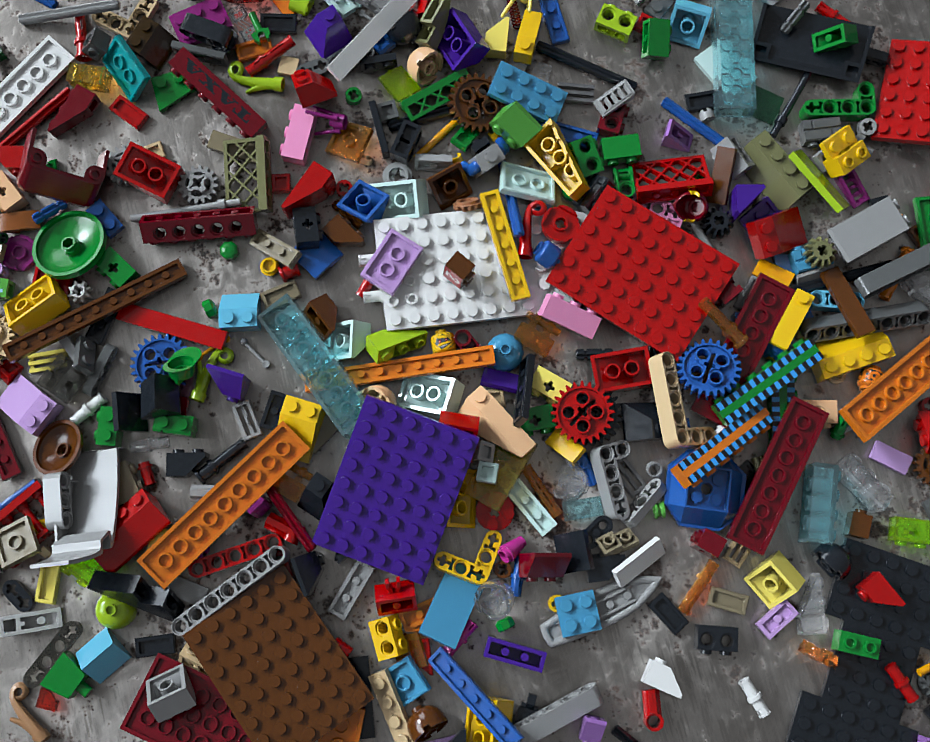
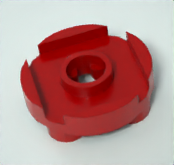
M565 205L549 208L542 218L541 231L550 241L566 244L573 239L580 227L576 212ZM564 221L563 225L565 228H558L555 222Z
M490 492L479 499L476 506V518L483 528L491 531H500L508 527L512 522L514 505L508 496L500 492ZM492 506L500 508L498 517L490 515Z

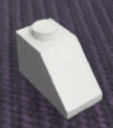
M657 657L655 661L649 658L641 681L681 699L682 693L672 669L666 666L667 661Z

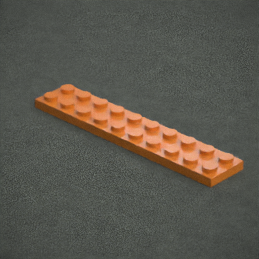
M282 421L136 561L165 589L295 465L310 448Z

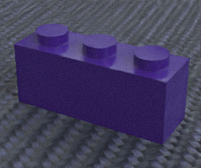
M489 635L483 653L484 657L540 673L543 671L547 655L546 651Z

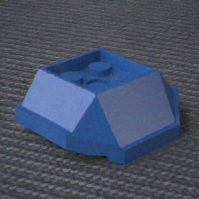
M687 449L667 465L664 505L678 526L695 529L708 528L711 531L719 532L734 521L745 495L746 474L730 458L724 465H716L715 468L717 470L710 476H702L701 479L703 481L694 488L689 486L684 489L670 469L695 451V449ZM703 484L708 485L710 488L708 495L701 491Z

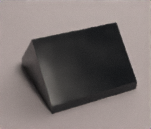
M154 372L141 383L142 420L181 415L180 385H177L170 376Z

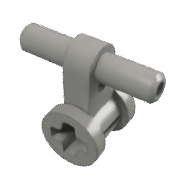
M865 118L858 122L856 125V138L858 141L864 140L866 136L876 131L877 124L874 119ZM868 123L870 130L864 131L865 127L863 125ZM866 145L870 155H872L874 149Z

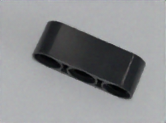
M186 13L179 28V31L185 36L223 50L227 49L234 35V31L231 28L192 13Z

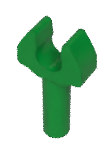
M250 12L249 17L255 28V32L251 34L254 42L261 45L259 39L261 35H265L267 41L270 42L271 34L269 28H262L256 12Z

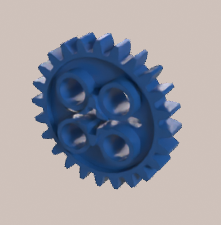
M159 333L158 339L151 335V341L144 339V346L138 344L140 350H134L133 352L137 356L131 358L135 364L130 365V368L135 369L131 375L137 377L134 382L140 383L139 387L141 388V383L149 377L152 371L168 375V372L163 370V365L161 368L157 365H161L162 361L166 363L170 359L167 357L170 351L174 350L176 352L186 348L187 346H183L184 342L182 340L178 341L176 336L171 339L169 334H166L164 338ZM155 352L154 359L149 360V355Z
M712 338L709 339L708 343H705L704 339L701 340V344L694 341L693 347L688 345L687 351H684L682 356L678 357L679 363L676 369L679 370L677 371L678 377H681L679 383H685V390L691 388V395L697 392L698 398L702 394L705 395L706 400H708L709 395H712L714 400L717 394L724 397L725 391L731 393V387L736 388V381L740 380L739 374H741L742 369L739 368L741 361H736L738 354L732 355L734 349L727 350V343L720 346V340L715 344ZM715 355V358L712 363V368L710 369L708 374L706 383H702L705 377L706 370L708 369L711 356ZM698 356H705L707 359L703 360L700 359ZM717 362H724L726 365L721 366ZM698 372L700 376H694L692 373ZM717 378L720 382L716 383L711 381V379Z

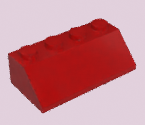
M142 488L118 509L113 547L103 549V554L94 558L106 572L116 573L171 523L157 498Z

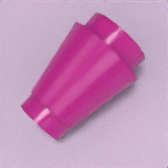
M518 536L501 545L498 555L505 563L513 562L527 543L523 537Z

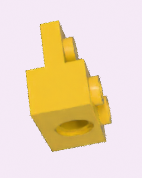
M850 125L842 127L819 144L826 158L823 164L830 178L848 174L871 157L864 141L857 140Z

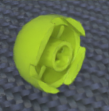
M102 595L97 601L95 614L99 623L104 627L112 630L123 629L133 622L137 614V608Z

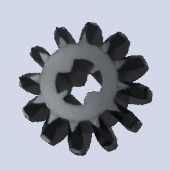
M713 207L711 212H707L701 220L704 223L702 229L708 230L706 236L711 233L713 239L717 235L722 239L724 234H730V229L734 227V224L731 223L733 217L727 216L729 210L724 213L722 207L718 211Z

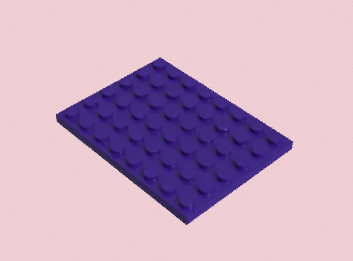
M367 394L312 542L336 553L424 585L480 437Z

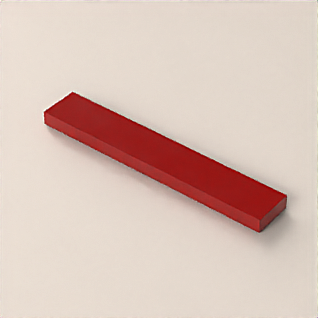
M133 304L118 311L116 316L118 321L169 334L173 337L176 336L180 339L222 351L229 332Z

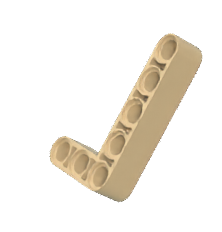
M666 351L650 357L648 365L664 445L671 450L699 448L715 436L716 431L712 427L688 428L673 355Z

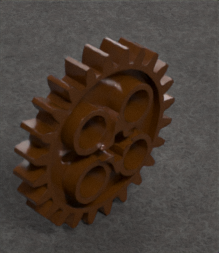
M475 72L472 78L468 73L466 79L461 77L459 79L460 82L456 81L454 83L455 87L451 88L450 92L452 94H449L448 99L452 101L448 102L447 106L453 108L450 109L449 114H455L452 120H459L457 126L464 124V131L470 127L471 133L475 129H477L478 134L482 132V129L487 133L489 127L492 129V126L489 124L491 120L505 107L503 106L505 104L487 95H483L479 91V89H484L488 92L492 83V76L485 79L484 73L481 77H478L477 72ZM462 94H467L470 100L463 99ZM485 106H490L493 112H488ZM468 112H474L476 114V118L470 117Z

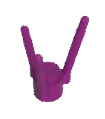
M317 106L312 107L317 108L319 112L305 111L306 114L329 119V125L333 127L330 130L314 132L315 136L331 133L341 134V130H346L348 118L344 114H338Z

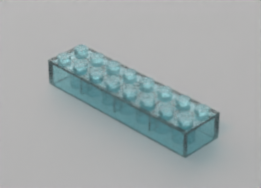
M710 0V7H712L710 18L715 117L751 118L757 109L752 0Z
M286 293L259 314L257 318L342 436L350 440L366 396L296 301Z

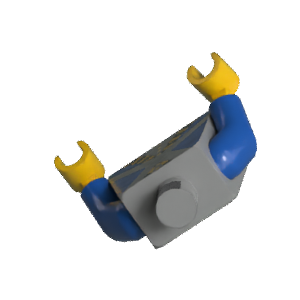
M488 132L494 144L474 156L468 162L463 160L461 153H456L457 157L453 158V164L459 161L464 172L478 178L505 160V155L509 153L510 149L501 135H497L495 132L492 134Z

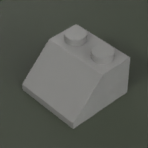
M183 663L146 681L147 706L158 723L196 706L195 691Z

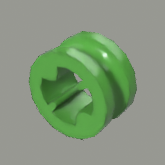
M663 501L653 506L655 519L666 517Z

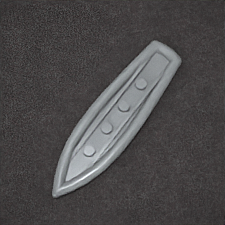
M636 576L623 588L618 586L615 581L595 590L594 596L602 629L617 623L638 610L656 591L662 581V577ZM557 614L540 626L543 638L551 648L597 632L592 631L563 638Z

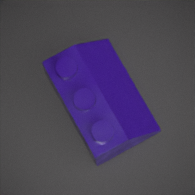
M451 7L438 49L452 70L456 72L479 63L488 53L490 47L468 15Z

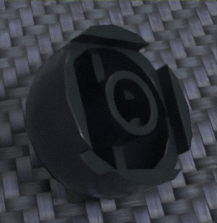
M412 8L386 34L396 44L407 45L410 42L414 44L422 29L421 18Z
M827 542L811 552L813 557L817 556L818 560L816 563L831 578L836 576L838 578L837 582H841L850 573L852 560L849 554L851 552L845 545L839 546L836 543Z

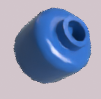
M541 241L533 251L534 260L544 268L550 269L560 263L561 249L551 241Z

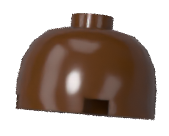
M418 705L412 710L413 714L408 719L407 728L413 742H424L431 738V734L436 730L437 733L448 724V720L438 707Z

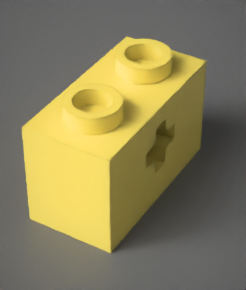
M538 366L533 375L531 394L535 397L542 396L548 404H558L555 396L561 398L559 391L566 392V385L571 388L572 384L547 369ZM548 384H551V385H552V387H551L552 390H549L548 392L545 391V389H546L545 386H548Z

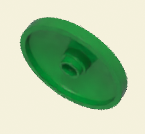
M69 211L57 215L49 220L36 235L32 247L33 260L36 266L51 278L63 280L78 277L93 268L101 259L107 244L106 230L94 215L85 211Z

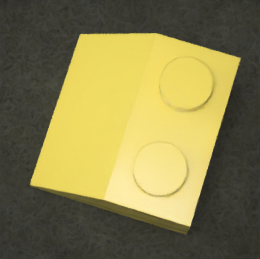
M780 550L770 555L744 577L746 583L769 609L797 593L806 581Z

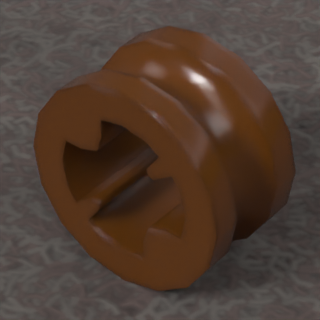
M499 561L495 564L494 573L497 577L507 578L511 574L512 568L509 563ZM500 564L501 566L503 564L507 565L506 570L508 573L506 575L498 573L499 569L497 567Z

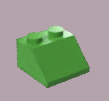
M518 101L503 107L489 123L492 126V130L497 135H501L506 140L505 142L508 146L514 149L524 146L543 128Z

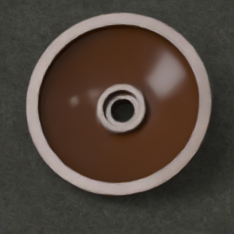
M58 420L48 425L40 433L33 449V462L39 472L43 474L66 472L75 464L83 447V434L80 427L70 420Z

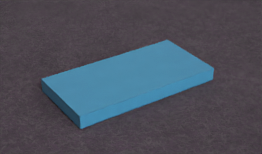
M452 561L448 564L450 565L448 568L449 570H451L452 565L455 561ZM459 563L456 565L457 573L464 574L466 572L465 566ZM470 569L469 573L467 574V577L469 578L471 574L477 576V581H479L481 578L484 579L482 574L471 572L472 569ZM444 573L418 633L455 650L483 585H474Z

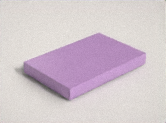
M391 228L361 272L360 277L393 297L424 248Z

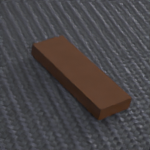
M717 146L712 173L713 191L712 196H708L707 202L727 205L737 155L736 148Z

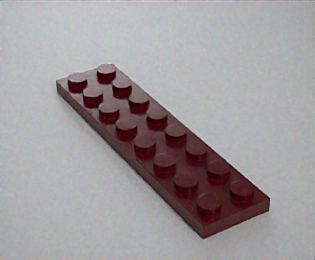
M759 273L723 345L727 343V350L733 348L732 355L738 354L736 361H741L739 367L742 369L741 374H739L740 380L736 381L740 385L746 382L745 377L755 371L795 292L794 289L763 273ZM717 362L721 366L726 365L724 362ZM707 374V376H706V378H705V380H704L703 383H706L707 378H708V374ZM717 378L711 379L713 382H720ZM697 394L689 410L725 428L726 426L722 424L710 407L715 404L713 396L709 395L708 400H706L704 394L700 398H698Z
M795 396L791 397L727 533V539L764 556L830 413Z

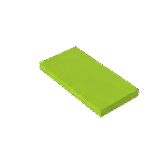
M802 149L793 151L788 155L791 161L836 213L850 206Z

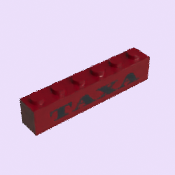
M184 46L168 62L171 67V73L177 78L181 77L184 79L183 83L191 91L195 89L199 93L197 96L204 103L208 101L212 105L211 109L216 114H222L226 117L225 121L232 128L236 126L243 138H254L256 135H261L268 127L267 122Z

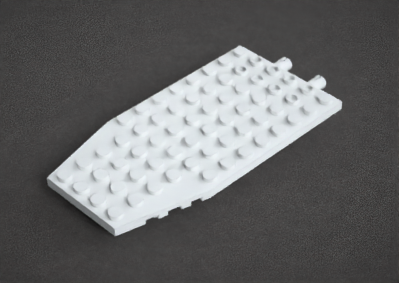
M521 204L518 206L521 219L523 220L524 212L528 205ZM503 206V207H504V210H505V213H506V217H507L509 226H510V230H511V233H512V236H513V231H512V227H511V222H510V218H509L508 209H507V206ZM483 209L466 212L454 211L425 214L423 217L418 218L406 216L373 220L376 250L391 228L424 248L393 297L381 289L363 292L364 304L372 302L383 303L387 331L412 330L535 316L538 314L546 294L553 295L554 292L564 296L563 300L568 303L570 300L575 301L546 283L545 280L554 266L550 269L544 268L534 260L533 254V258L530 260L520 259L531 296L527 299L511 302ZM575 211L581 226L587 215L584 212ZM532 215L533 251L541 241H550L541 231V221L544 215ZM564 221L555 222L558 228H565L563 225ZM513 236L514 243L518 252L519 238ZM568 241L566 244L552 243L561 249L562 256L571 241ZM457 251L476 265L474 279L467 287L463 286L461 289L443 276L445 264ZM373 254L358 255L359 267L366 266Z

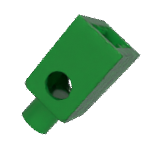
M70 651L61 654L40 683L42 687L67 699L75 697L77 693L87 698L94 689L86 683L90 676L81 670L76 656Z

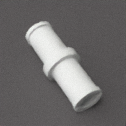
M99 392L88 403L82 404V408L69 418L79 426L89 416L95 415V411L108 401Z
M749 676L741 679L738 684L746 694L748 703L753 705L760 718L768 716L771 711L762 699V693L757 691Z

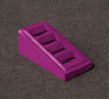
M853 169L848 174L834 177L833 179L852 208L855 209L870 200V197L855 169ZM846 175H848L849 178H847L846 180H844L843 177H845ZM852 181L853 184L848 187L847 184ZM857 188V191L851 194L850 191ZM861 194L862 197L855 201L854 197Z
M262 495L248 508L247 512L256 518H261L273 505Z

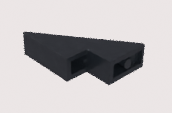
M95 570L87 587L89 590L171 622L180 616L185 608L183 602L171 588L166 587L163 589L158 586H150L140 575Z

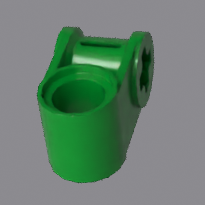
M632 166L623 169L612 168L613 183L617 191L622 193L623 190H627L630 192V195L626 196L633 199L635 184Z

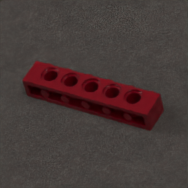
M255 206L142 215L139 227L143 244L157 245L161 242L177 243L184 240L194 242L198 239L214 240L220 237L226 239L234 238L235 236L251 237L257 234L258 222ZM237 221L241 223V225H235L233 222ZM215 223L221 224L222 227L215 226ZM196 225H201L203 228H197ZM177 226H181L185 230H179ZM158 228H163L166 232H162Z

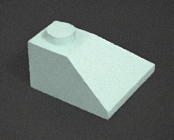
M358 320L336 323L335 331L328 339L327 361L333 362L355 358L365 348L366 336L371 334V323Z

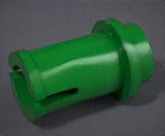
M841 415L839 416L838 423L830 430V436L836 440H841L845 437L844 433L849 426Z

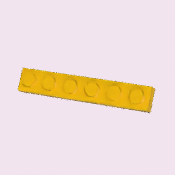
M495 189L480 193L479 197L511 302L530 298L529 288L499 190Z

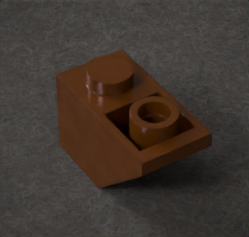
M337 214L322 228L323 234L336 247L365 246V236L358 229L355 231L351 227L352 223L345 216L342 218Z

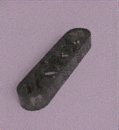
M69 621L63 625L23 676V682L27 687L35 688L40 686V683L61 654L70 650L83 632L80 622ZM69 626H76V634L72 633L68 636V638L62 636V634L64 636L69 634V632L71 631L69 629ZM58 640L63 641L65 645L61 652L55 649V643ZM46 656L50 657L52 661L49 668H45L42 665V660ZM39 670L43 671L36 676L37 682L31 683L32 677L30 675L37 674Z

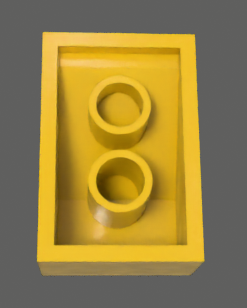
M286 395L278 425L284 421L310 448L299 460L309 464L328 409L323 405Z

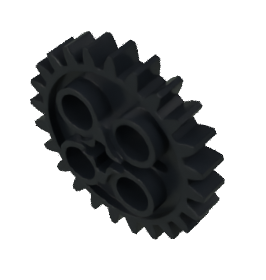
M613 392L603 395L604 397L610 395L607 403L614 404L609 410H614L615 414L609 415L614 419V422H608L611 429H604L606 436L601 433L599 434L600 444H603V438L607 441L610 440L609 434L616 435L614 429L621 428L617 424V422H622V418L618 417V415L622 414L621 410H618L621 403H615L618 396L612 398ZM584 394L579 395L577 401L582 404L581 401L587 402L588 397ZM568 408L564 411L565 414H563L566 418H571L574 412L573 409ZM587 408L583 410V416L585 417L587 416ZM594 408L591 412H596L594 417L597 418L600 417L602 410ZM581 416L573 420L570 425L573 426ZM586 422L578 424L577 428L579 431H586L584 429ZM594 437V438H592V439H593V443H592L593 446H595L596 440H597V439ZM588 439L585 440V445L588 444Z

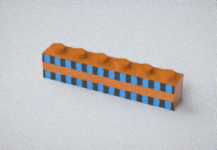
M760 402L670 469V471L684 489L689 486L694 488L703 481L701 479L702 476L706 475L708 477L717 470L715 468L716 465L720 464L722 466L730 460L729 455L732 453L737 455L744 449L743 444L747 443L749 445L758 438L756 436L757 433L763 434L771 428L769 424L775 419Z

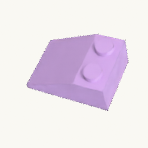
M21 373L15 377L0 396V409L18 425L37 437L55 420L64 408L63 405Z

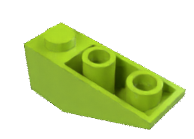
M383 329L366 336L365 349L376 364H379L399 355H404L414 349L422 348L426 345L428 332L426 330L387 331Z

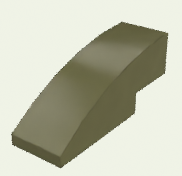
M451 0L430 1L420 19L423 27L415 40L420 47H430L437 50L446 28Z

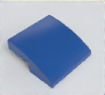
M323 234V241H320L318 249L298 250L303 254L298 263L316 280L344 255Z

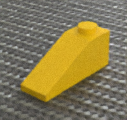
M525 10L514 48L513 61L531 65L543 13L535 11L529 13L528 10Z
M797 288L769 341L770 344L782 350L789 348L815 296Z

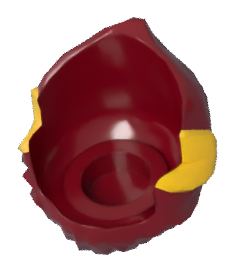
M697 191L682 193L672 204L676 214L684 222L693 223L701 221L709 211L708 202L704 194Z

